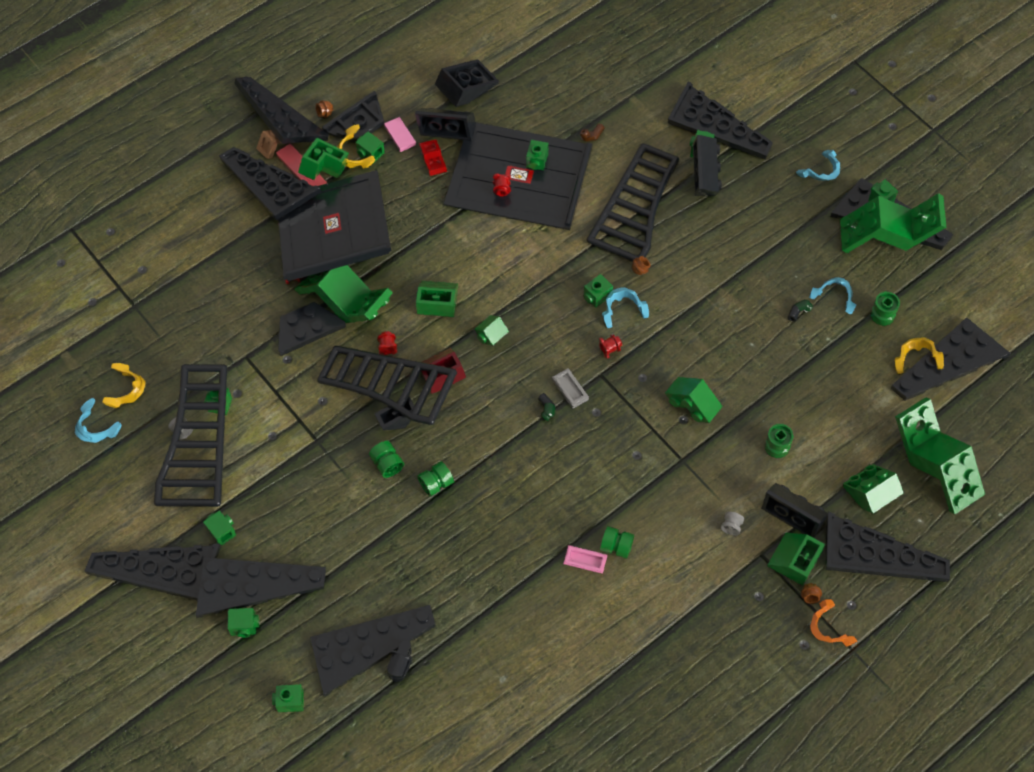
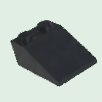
M477 59L441 68L435 85L457 107L468 104L496 86L499 80Z

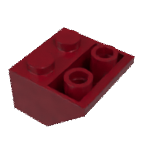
M451 348L422 361L423 363L456 369L457 375L452 384L466 378L463 367ZM421 370V374L426 382L430 372ZM437 375L430 390L432 394L442 389L448 375Z

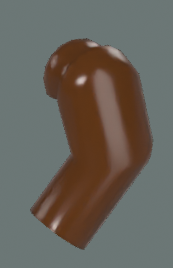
M597 124L593 131L589 132L588 129H583L580 132L581 139L585 142L597 140L605 127L602 124Z

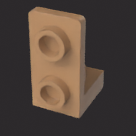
M271 130L263 131L256 149L267 159L273 158L277 144L281 142Z

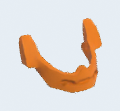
M831 599L820 602L821 609L813 614L810 628L812 634L818 640L824 642H843L846 647L856 643L857 639L855 637L847 636L846 634L833 639L822 635L817 627V622L821 615L834 607L835 604Z

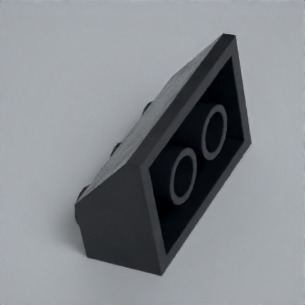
M421 108L415 111L421 136L472 140L476 125L474 113L434 108Z
M697 135L693 142L695 196H716L719 190H721V179H718V173L721 172V163L717 162V155H720V144H717L716 138Z
M777 483L768 489L761 507L762 510L813 538L824 524L828 515L822 507L809 503L805 497L796 495L788 487Z

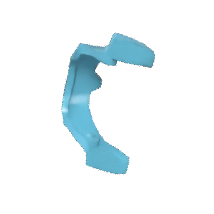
M825 150L822 153L833 165V172L829 175H818L809 168L798 170L796 174L803 178L810 176L820 181L833 180L840 173V162L835 158L837 154L834 150Z
M835 277L824 282L820 288H812L809 298L815 299L821 295L826 285L837 283L844 286L848 293V301H846L845 306L847 307L846 312L848 314L853 313L856 304L852 302L853 292L849 282L844 278Z
M617 288L612 290L607 296V310L602 313L607 328H611V315H613L611 305L614 300L621 301L624 297L631 299L638 306L643 318L649 317L648 304L646 301H640L635 291L627 288Z
M91 398L86 401L80 408L82 415L76 423L75 434L83 441L94 443L106 437H116L122 426L119 422L114 423L109 429L99 433L88 432L86 427L81 425V422L91 414L90 411L95 403V399Z

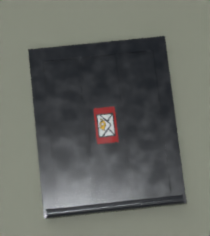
M476 122L472 140L463 141L444 205L570 230L593 143H581ZM531 140L549 143L544 171L526 167V155ZM494 174L511 175V179H509L511 192L508 195L500 197L493 192Z
M378 170L320 185L318 187H320L322 193L278 219L284 280L291 281L390 254L389 252L392 250Z

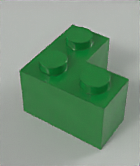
M316 138L302 156L298 173L312 180H315L321 171L338 178L345 168L349 153Z
M677 377L665 392L672 406L687 408L691 413V417L697 422L710 423L723 407L703 379Z

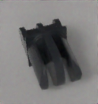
M406 639L401 641L397 651L392 650V657L387 667L388 675L394 682L402 681L408 672L410 664H413L411 643Z

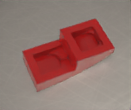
M437 140L419 143L429 175L447 172Z

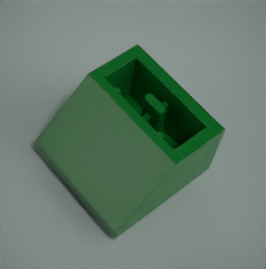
M421 281L416 298L417 314L454 317L458 283Z
M874 464L866 466L863 471L851 476L849 480L843 483V487L862 509L871 513L878 511L904 493L896 473Z
M785 533L767 567L804 585L825 544L807 534Z

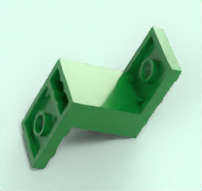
M936 194L913 209L877 196L840 219L842 251L849 253L872 238L907 251L946 228L943 195Z
M348 265L306 276L295 288L299 295L315 292L345 323L374 319L378 314L379 308L385 306L390 300L389 297L393 294L389 288L371 291Z
M925 397L895 416L910 465L941 481L951 513H958L985 495L972 447L940 432L931 399ZM920 420V425L916 428L917 422Z

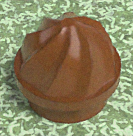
M321 100L315 106L317 115L327 118L332 114L333 105L328 101Z
M640 256L633 260L631 268L635 274L642 275L649 271L651 265L644 256Z
M808 583L804 585L801 596L806 603L815 604L820 601L822 590L816 583Z

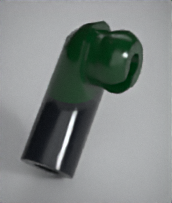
M807 299L793 304L787 317L788 320L795 322L802 310L805 312L811 311L813 305Z
M543 393L538 397V400L544 406L541 417L548 421L555 415L556 406Z

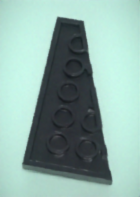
M232 147L219 155L223 164L276 220L322 193L320 187L316 185L311 186L307 181L299 180L293 174L274 165L269 166L261 159H254L250 154L238 148Z
M966 317L935 345L936 351L943 352V369H937L935 358H933L932 352L929 351L891 386V389L906 401L925 393L926 390L933 387L937 388L945 382L953 381L977 371L980 367L991 365L999 359H1005L1011 353Z
M219 543L212 544V546L194 545V547L185 548L180 546L150 548L144 551L136 549L130 550V552L91 553L85 573L198 601L204 557L217 558L221 545Z

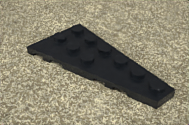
M247 76L235 78L234 84L281 144L314 142L316 138L328 141V133L256 80Z
M689 81L668 118V124L695 134L697 130L707 131L715 134L714 138L717 139V142L765 160L773 145L772 141L757 130L753 131L750 129L746 122L743 120L739 121L735 118V114L717 101L709 99L702 90L698 91Z
M861 178L831 212L830 217L843 218L868 203L871 193L870 189L873 184ZM895 199V203L902 205L906 208L912 209L907 205L903 204L902 202H900L899 200ZM943 229L920 244L943 250L952 239L953 234Z
M828 511L826 570L949 582L950 560L928 551L924 552L916 549L911 544L896 541L894 537L866 526H859L852 523L849 519L845 518L844 520Z
M204 557L196 618L211 613H221L228 609H239L261 604L272 599H283L286 596L298 593L304 594L322 590L325 585L326 567Z
M427 605L311 636L310 639L324 697L339 686L345 685L348 680L356 675L362 674L387 658L392 653V650L397 651L401 641L417 639L434 628L436 625L431 606Z

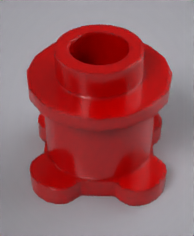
M494 174L493 192L500 197L508 195L511 192V187L509 186L511 175Z
M385 331L377 337V341L380 343L378 346L379 354L397 353L395 334Z
M611 334L605 340L602 337L599 338V348L606 359L610 358V353L621 351L622 342L618 336L615 337L614 334Z

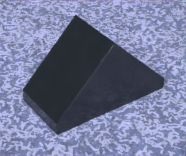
M409 396L404 407L412 412L414 404ZM389 406L375 413L383 431L404 429L411 421Z

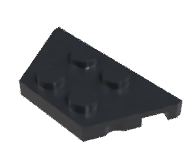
M373 91L322 126V130L330 135L344 139L347 135L346 130L351 126L359 124L360 128L354 134V138L348 140L356 143L357 139L367 131L372 134L384 125V118L376 92Z
M316 302L280 317L279 355L283 356L346 327V323Z

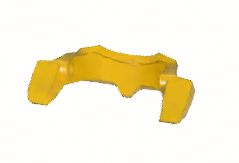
M359 124L351 126L346 130L347 135L338 144V148L342 149L343 143L354 138V134L360 128ZM370 156L357 161L347 159L345 166L353 168L361 165L363 169L368 168L374 163L375 158Z
M925 337L909 339L902 344L900 356L895 358L896 371L898 374L904 373L906 354L912 349L920 351L922 348L930 350L933 358H935L937 369H943V352L936 351L934 342Z
M113 363L111 365L112 369L121 372L123 376H133L135 378V381L132 382L133 390L129 394L119 398H103V404L112 408H118L120 404L135 402L142 395L145 388V380L141 375L130 372L129 365Z

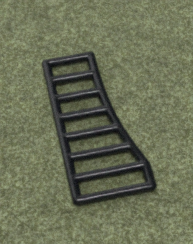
M642 143L588 235L587 242L632 262L640 256L646 258L651 249L652 232L659 201L679 162V157ZM646 151L671 162L665 168L641 157ZM637 164L663 174L661 181L635 172ZM631 177L657 188L655 195L627 185L629 178ZM625 191L652 202L650 210L619 198L621 192ZM617 204L648 217L647 226L612 212L613 206ZM608 217L645 233V242L603 224ZM601 231L640 247L642 250L637 256L596 239V236Z
M335 345L317 378V382L368 396L391 407L411 421L433 425L457 375V371L453 368ZM338 354L347 355L336 378H327ZM354 357L363 358L352 383L343 381ZM370 361H379L380 363L368 387L359 386ZM387 364H394L396 368L383 395L376 392L375 389ZM404 367L413 368L398 402L390 399ZM421 370L428 371L430 374L411 412L404 407ZM437 375H448L429 417L419 415Z
M183 364L181 366L175 426L166 457L155 482L154 505L157 507H219L221 505L227 366L225 364ZM219 372V383H188V373ZM187 391H219L218 402H186ZM185 410H218L217 421H184ZM182 429H217L216 441L179 440ZM177 448H216L215 460H173ZM169 468H215L214 479H165ZM163 487H214L213 499H162Z

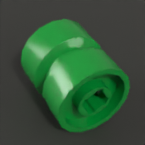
M886 291L877 295L871 310V318L876 324L886 326L894 321L900 306L898 296Z
M775 424L769 429L765 442V450L768 455L774 458H782L789 453L794 437L790 427L785 424Z
M390 441L380 442L369 452V457L375 465H378L377 468L384 478L396 475L404 467L403 460L396 453Z
M442 461L433 465L431 471L425 470L417 475L420 485L429 497L438 493L440 487L446 488L454 483L451 472Z
M607 526L600 551L610 554L615 552L616 556L627 559L635 534L626 531L619 533V529Z

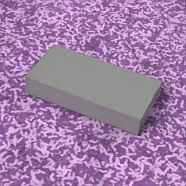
M569 368L552 377V381L572 409L589 400V396Z

